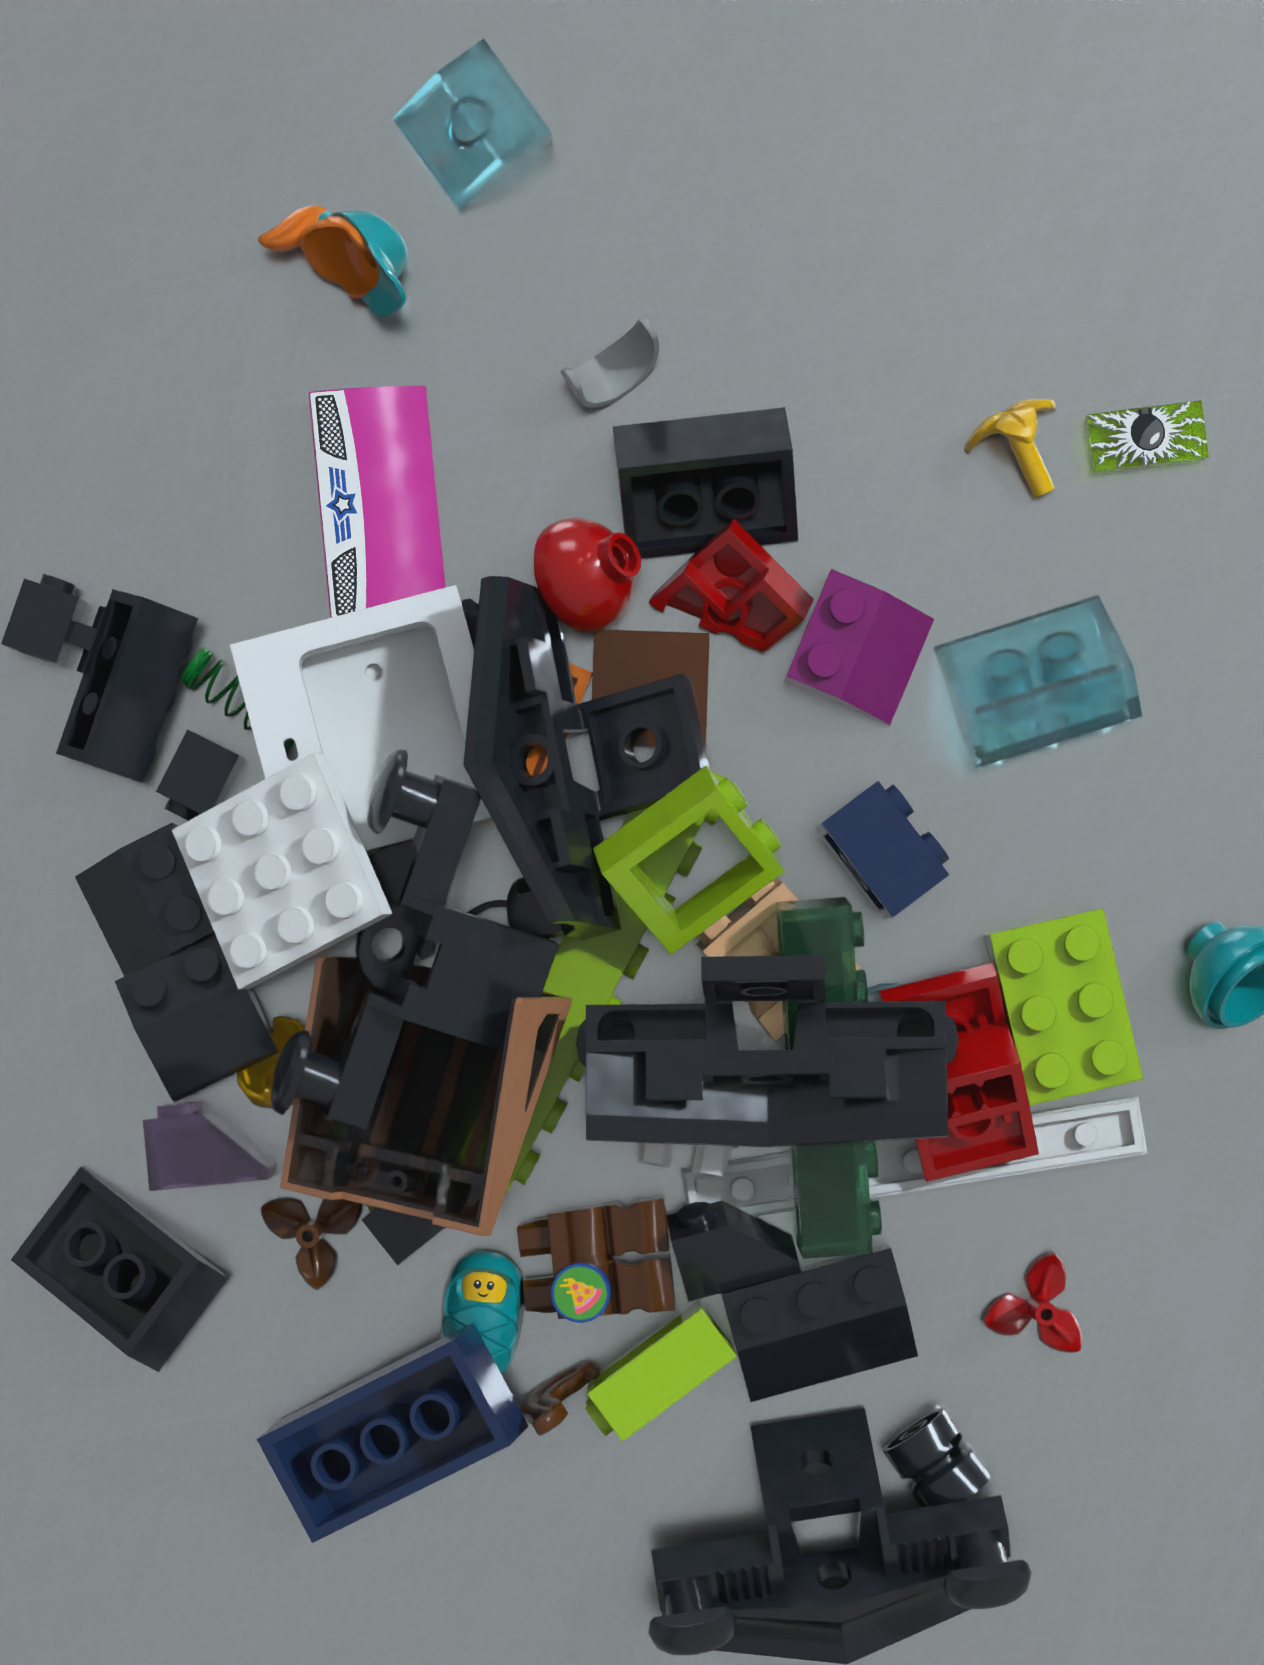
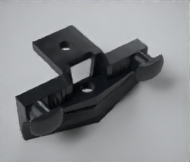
M488 576L482 578L479 604L472 599L461 601L474 648L463 765L523 876L512 883L507 895L506 909L509 927L546 939L561 935L588 939L621 930L613 886L602 875L593 850L594 847L604 841L600 821L648 808L707 765L709 768L691 677L681 673L577 704L560 618L547 606L538 587L510 577ZM588 731L599 791H593L573 780L564 732L581 733ZM651 731L656 740L655 752L647 761L639 762L634 754L635 740L641 733ZM542 745L548 754V763L541 774L532 777L526 767V760L533 748Z
M825 955L701 957V981L705 1004L586 1005V1020L579 1027L576 1046L579 1060L586 1067L587 1141L771 1148L948 1137L947 1064L951 1063L956 1056L959 1038L954 1020L951 1016H946V1001L825 1002ZM798 1001L793 1050L739 1051L732 1002Z
M865 1408L760 1424L750 1427L768 1532L651 1550L662 1616L653 1617L649 1624L648 1634L657 1649L671 1655H697L714 1650L849 1664L968 1610L995 1608L1016 1601L1028 1590L1032 1572L1028 1563L1023 1559L1008 1562L1007 1558L1011 1557L1009 1528L1001 1495L885 1513ZM814 1463H823L831 1467L828 1472L819 1476H811L803 1472L805 1467ZM858 1512L856 1548L807 1556L803 1555L793 1522ZM831 1576H843L849 1580L848 1584L839 1589H828L821 1585L823 1580Z

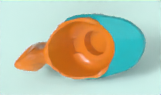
M307 206L296 210L277 226L258 237V242L264 248L275 252H285L300 247L307 261L320 276L344 287L351 298H361L376 315L390 316L398 312L405 304L406 294L398 277L407 262V247L404 239L393 226L376 214L354 210L333 213L321 206Z

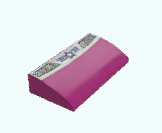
M382 386L309 392L330 618L445 588L426 386Z

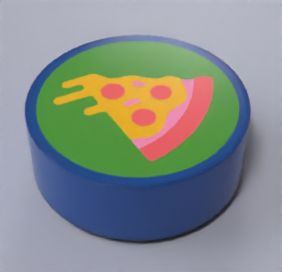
M587 1262L573 1263L561 1270L555 1277L551 1288L552 1302L557 1312L565 1319L577 1323L589 1322L600 1316L609 1305L611 1284L607 1275L598 1266Z

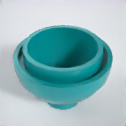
M1214 922L1203 927L1192 938L1187 949L1188 956L1194 961L1189 986L1195 1010L1200 1018L1214 1029L1240 1027L1256 1020L1264 1014V927L1242 925L1227 929L1220 922Z

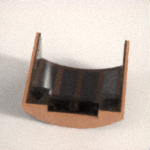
M357 957L317 958L305 1031L310 1033L309 1050L338 1058L345 1036L352 1037L367 991L385 996L386 992L375 987L361 971ZM413 964L409 977L416 984L425 986L431 967ZM543 991L541 997L513 998L510 1005L503 1051L404 1020L367 1129L328 1118L320 1109V1105L294 1098L280 1188L327 1200L344 1199L433 1220L432 1224L481 1236H491L573 998Z

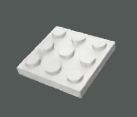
M312 753L172 830L238 990L251 989L393 914L324 753Z

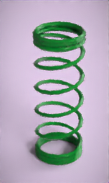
M203 647L195 654L183 671L179 684H183V687H186L187 690H193L212 675L205 693L206 703L209 704L217 701L232 687L225 704L224 714L226 717L233 716L246 706L244 701L234 711L228 713L230 702L240 683L238 675L217 696L211 700L208 699L213 683L224 664L223 659L219 660L200 681L190 686L212 657V651H209L207 647ZM246 712L243 722L244 730L246 731L252 729L251 725L247 726L248 712ZM294 740L285 742L286 752L295 742Z

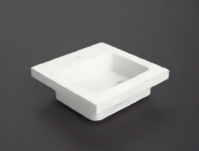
M457 585L230 644L265 779L312 753H324L366 852L413 840L418 827L392 817L380 834H375L368 826L367 809L372 786L380 767L392 752L397 750L407 751L406 771L432 780H434L435 775H439L475 787L463 765L474 648ZM288 740H294L297 747L298 758L294 761H290L287 757L285 742ZM482 799L480 800L473 823L492 819Z

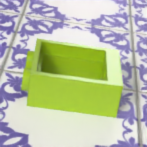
M707 765L593 848L602 875L670 955L784 873L775 852L782 847V844L774 831L763 818L753 823L743 811L749 804L736 784L729 777L720 782ZM714 809L749 851L750 855L678 908L674 909L637 864Z
M698 1300L601 1372L597 1379L589 1381L587 1395L590 1398L585 1401L587 1404L585 1409L605 1436L615 1431L623 1442L737 1357L735 1348L702 1302Z

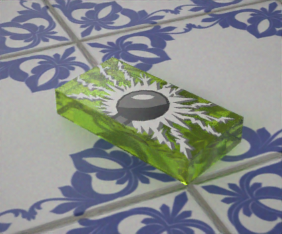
M1202 400L1087 414L1085 417L1092 474L1206 460L1209 457Z

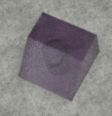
M198 1101L157 1106L158 1116L143 1120L149 1191L268 1180L278 1174L277 1163L215 1111L199 1112Z

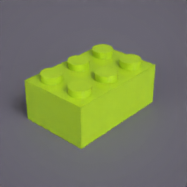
M1104 908L983 935L989 962L993 963L998 976L1006 1021L1021 1061L1029 1106L1144 1079Z

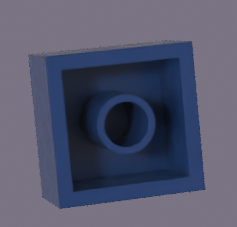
M877 781L816 828L885 919L896 916L949 876V873L943 867V864L949 860V857L929 831L920 836L908 821L907 817L913 814L914 811L897 787L892 784L885 790L881 783Z

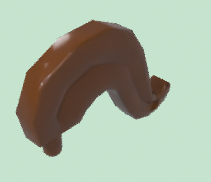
M588 1362L576 1364L559 1372L525 1398L520 1407L524 1418L529 1424H532L539 1436L551 1431L568 1415L562 1401L581 1390L590 1380L597 1379L600 1376V1370Z

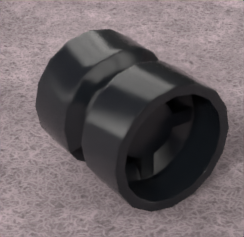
M944 1408L938 1409L915 1422L890 1441L882 1450L901 1479H913L914 1484L911 1493L921 1507L965 1501L980 1490L991 1478L972 1449L960 1448L959 1444L962 1434Z

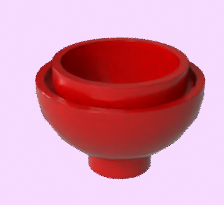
M584 518L563 519L547 526L540 533L535 544L534 574L539 592L550 610L565 624L582 632H595L605 628L621 616L633 591L634 576L638 574L641 568V556L634 541L624 533L618 532L614 534L606 526Z

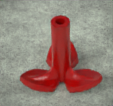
M1048 1254L1039 1258L1028 1269L1024 1280L1032 1298L1026 1301L1017 1295L1007 1293L994 1301L984 1317L983 1323L988 1329L1004 1336L1019 1335L1033 1318L1038 1324L1039 1340L1051 1349L1075 1353L1079 1352L1082 1347V1333L1075 1316L1071 1311L1056 1308L1050 1303L1066 1287L1067 1276L1065 1267L1057 1254Z

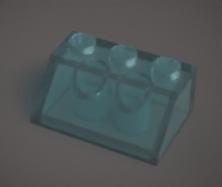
M1099 595L934 646L961 734L976 768L1142 717L1134 666Z

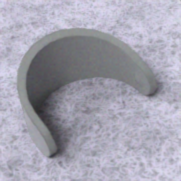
M642 317L624 336L611 346L573 369L569 367L561 370V375L577 399L585 407L599 408L612 404L634 390L649 374L659 354L658 336L649 321Z

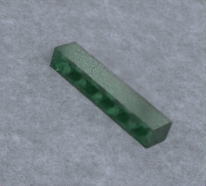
M846 897L775 902L779 956L825 955V1002H868L865 970H856L855 947H864L862 913L852 912V905ZM781 1001L784 1049L793 1050L798 1001ZM875 1142L791 1146L796 1240L802 1258L873 1253L872 1235H881L882 1233L879 1200H870L868 1178L878 1177V1157Z

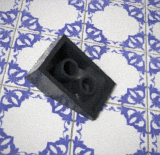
M83 1167L78 1169L11 1259V1261L124 1354L157 1372L162 1369L229 1279L191 1247Z

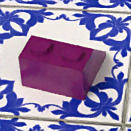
M831 569L784 682L890 726L934 618L881 589Z

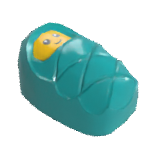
M475 1251L465 1255L450 1268L444 1285L441 1305V1339L474 1322L501 1374L511 1365L515 1356L525 1310L523 1274L511 1260L502 1254L489 1251Z

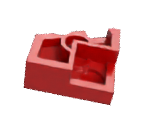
M733 519L690 557L651 596L649 603L655 609L664 612L668 605L701 619L698 626L715 633H731L741 643L765 652L805 619L814 599Z

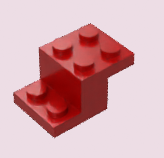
M993 963L880 990L881 1002L946 1001V1016H951L954 1020L959 1041L956 1056L951 1063L947 1064L948 1137L915 1139L925 1181L928 1182L1038 1155L1039 1151L1022 1065L1006 1021L998 976Z

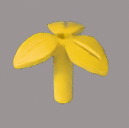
M1027 399L1009 406L1005 412H997L989 416L978 425L965 446L966 451L970 453L976 444L992 434L999 433L1007 437L1033 497L1042 496L1054 489V485L1034 443L1038 424L1036 413L1040 411H1056L1055 402L1049 399Z

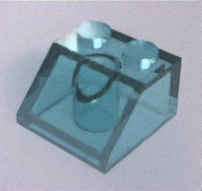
M484 38L437 71L393 117V121L459 212L466 209L553 146L551 130Z

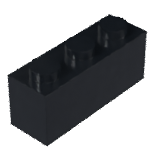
M112 589L56 754L142 783L146 769L154 759L155 743L165 714L172 706L175 695L174 688L182 664L192 648L193 632L198 618L150 599Z

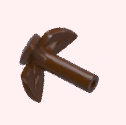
M275 1199L261 1206L260 1211L265 1225L273 1234L282 1240L296 1238L297 1243L301 1246L295 1256L298 1272L310 1287L318 1290L331 1279L337 1264L338 1254L330 1243L324 1239L325 1234L347 1235L356 1226L360 1218L362 1204L344 1199H323L318 1209L317 1217L313 1220L310 1219L302 1201L296 1199Z

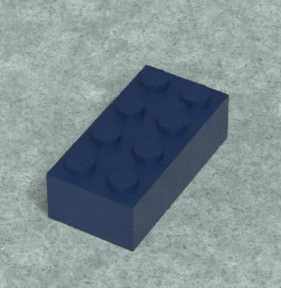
M473 1322L279 1420L256 1440L308 1537L314 1543L510 1446L529 1425Z

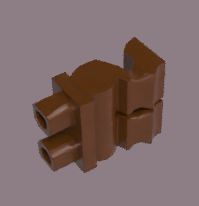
M664 1195L640 1199L631 1207H622L619 1203H604L571 1209L552 1210L548 1212L547 1218L536 1219L517 1226L520 1257L551 1254L553 1276L523 1279L526 1311L541 1313L557 1312L551 1298L553 1281L561 1270L577 1262H587L598 1266L604 1271L610 1281L611 1299L609 1305L600 1316L612 1314L625 1315L635 1309H642L649 1313L675 1311L676 1300L671 1254L645 1257L639 1263L630 1265L625 1261H614V1256H622L626 1252L635 1251L639 1254L669 1251L670 1243ZM557 1312L558 1319H565Z

